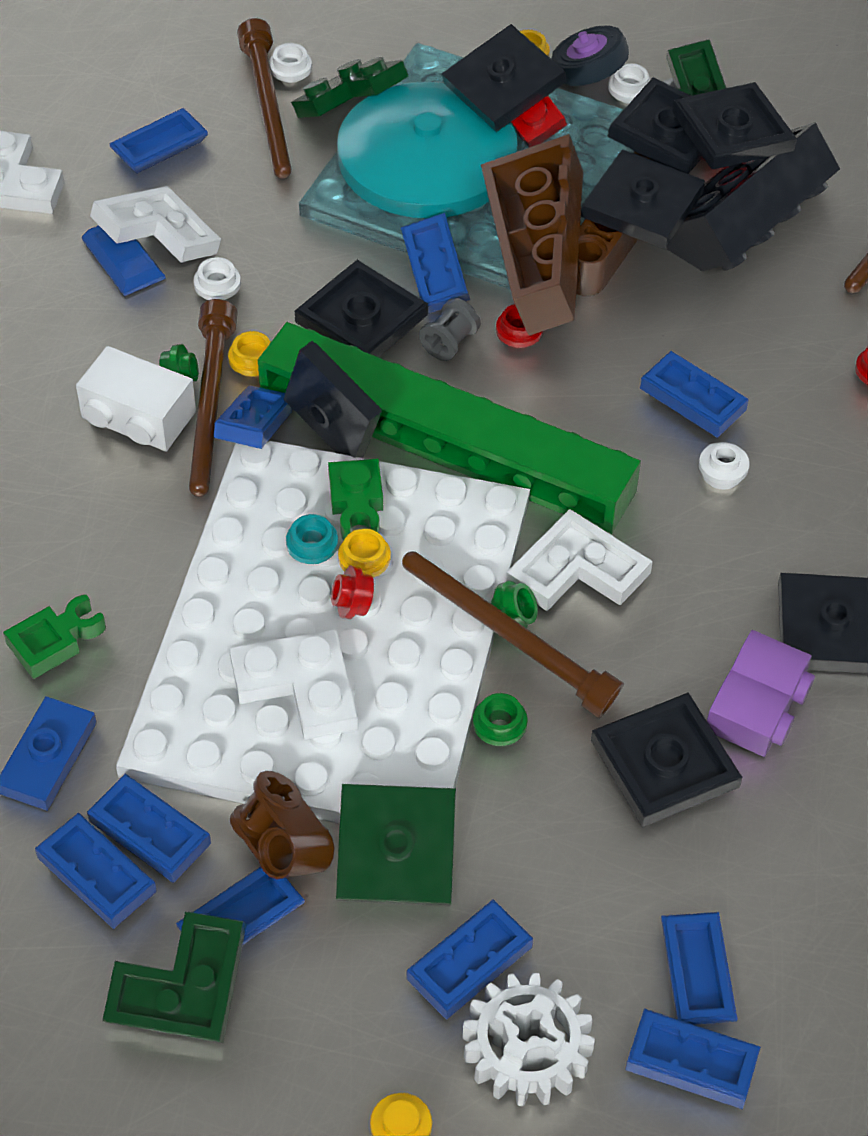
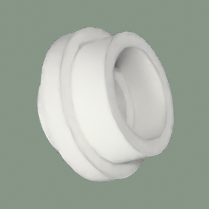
M296 43L279 45L275 48L269 60L271 74L276 79L287 83L298 82L306 78L312 70V60L307 54L306 49Z
M624 64L621 69L610 77L609 92L614 98L629 104L651 79L644 67L637 64Z
M214 257L203 261L194 276L196 292L207 300L229 299L239 291L241 286L238 270L232 262L225 258Z
M726 442L714 443L707 446L700 455V472L704 480L714 488L731 489L737 486L748 474L749 458L743 449L734 444Z

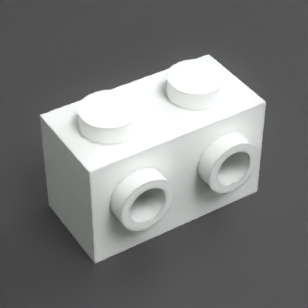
M106 346L76 384L82 418L96 427L109 428L130 437L139 444L151 445L166 452L196 413L192 378L110 346Z

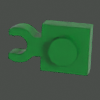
M379 458L328 462L332 515L341 514L340 533L342 540L344 541L346 536L351 533V529L356 525H364L380 534V519L377 511H383V491Z
M84 594L73 598L67 604L65 612L58 616L48 606L5 630L3 634L7 646L30 676L35 679L79 654L77 639H92L101 635L106 630L105 619L101 612L89 619L80 618L92 611L90 599Z

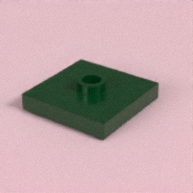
M342 784L336 900L451 905L456 788Z

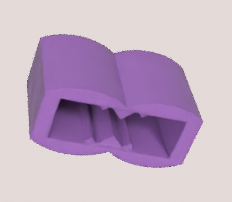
M751 630L710 708L707 722L715 735L763 757L768 753L772 743L782 746L795 719V716L788 714V711L793 701L803 705L815 679V675L807 672L812 655Z

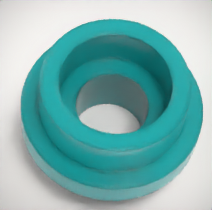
M308 514L294 521L286 535V547L289 554L295 560L305 564H319L327 561L336 553L338 534L325 517Z

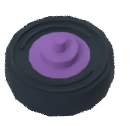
M610 25L595 26L581 30L559 43L553 51L551 59L565 70L567 82L564 84L569 86H585L610 77L621 69L628 60L629 48L619 28Z

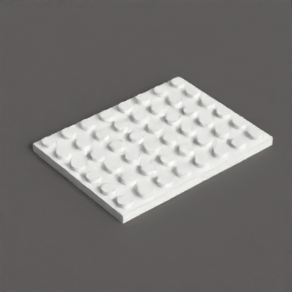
M268 441L262 449L235 443L116 765L118 778L127 774L137 782L245 804L254 792L253 782L259 773L275 771L290 779L297 786L301 797L318 819L340 823L342 784L456 788L495 632L406 571L402 565V559L406 553L415 551L491 603L495 588L500 583L507 582V571L513 566L529 504L530 489L379 461L383 491V511H377L380 519V535L390 547L391 560L388 568L382 574L373 578L374 594L368 613L365 616L355 615L352 619H344L339 616L338 607L333 606L331 603L333 582L338 574L343 575L344 571L338 561V550L343 542L340 533L341 514L332 515L328 462L364 460L365 458H353L349 455ZM308 514L323 516L336 529L338 548L336 553L327 561L319 564H305L295 560L289 554L286 547V535L294 521L301 516ZM356 525L351 529V532L357 529L369 528L364 525ZM336 629L358 716V730L304 740L294 695L240 704L229 648Z

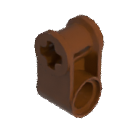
M275 771L260 772L253 782L254 792L245 804L238 805L230 816V824L233 830L245 841L259 861L263 871L271 878L282 879L324 872L330 867L334 858L335 848L329 830L321 824L301 797L297 786L290 779Z

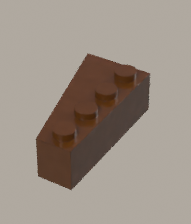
M567 134L481 164L512 298L528 335L575 320L583 169L571 136Z

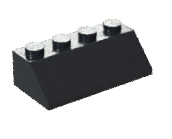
M816 122L791 130L797 138L794 151L727 166L705 183L703 194L666 249L701 271L717 267L727 271L747 259L745 252L748 249L770 239L775 234L773 228L778 223L785 222L796 216L802 210L800 204L804 200L811 199L828 188L826 181L840 170Z

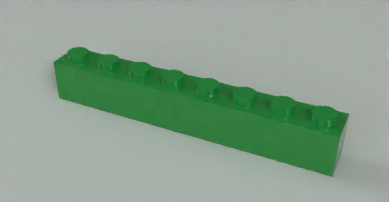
M286 322L258 359L260 388L286 393L299 350L311 341L316 342L382 409L372 438L474 479L530 489L529 501L563 515L571 509L610 534L614 532L637 492L641 460L628 456L620 450H613L587 440L574 432H567L539 421L531 415L521 414L493 403L485 397H478L452 387L444 381L429 378L409 370L398 363L373 356L355 346H348L322 336L314 330L305 329Z

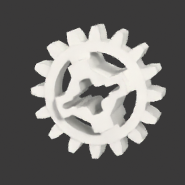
M532 973L529 985H520L517 977L514 974H509L506 990L501 991L497 986L489 983L486 985L485 991L487 1003L480 1000H472L470 1004V1017L472 1020L464 1021L463 1039L469 1042L464 1048V1059L466 1063H478L475 1067L474 1078L478 1084L486 1082L491 1078L495 1081L493 1097L500 1099L509 1089L516 1092L517 1106H524L528 1093H536L540 1102L543 1105H547L550 1101L551 1088L556 1087L567 1096L572 1091L573 1079L571 1075L584 1078L587 1074L589 1061L585 1057L592 1056L595 1038L587 1035L591 1032L593 1019L590 1014L577 1015L580 1011L582 999L578 994L566 999L561 997L562 981L557 979L547 989L540 987L539 973ZM555 1018L563 1026L567 1034L568 1042L564 1040L565 1033L556 1029L554 1024ZM488 1035L493 1037L492 1044L502 1049L503 1056L501 1059L493 1052ZM529 1035H532L527 1042H524Z

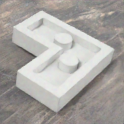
M0 131V208L53 214L64 185L62 170L26 166L32 151L30 134Z
M168 186L94 201L90 217L116 243L154 235L180 262L217 254L221 238Z
M569 509L507 571L506 578L507 581H512L516 584H526L532 590L537 605L546 611L578 579L618 605H621L651 574L653 561Z
M336 629L229 648L240 704L294 695L304 740L358 730V716Z

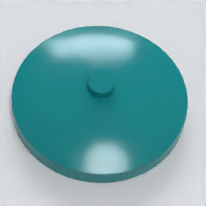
M438 82L406 83L390 87L376 96H368L358 103L345 117L337 139L340 171L346 183L358 196L384 211L406 217L425 219L445 213L446 217L460 215L490 202L481 164L517 152V135L511 122L498 132L494 131L444 83Z

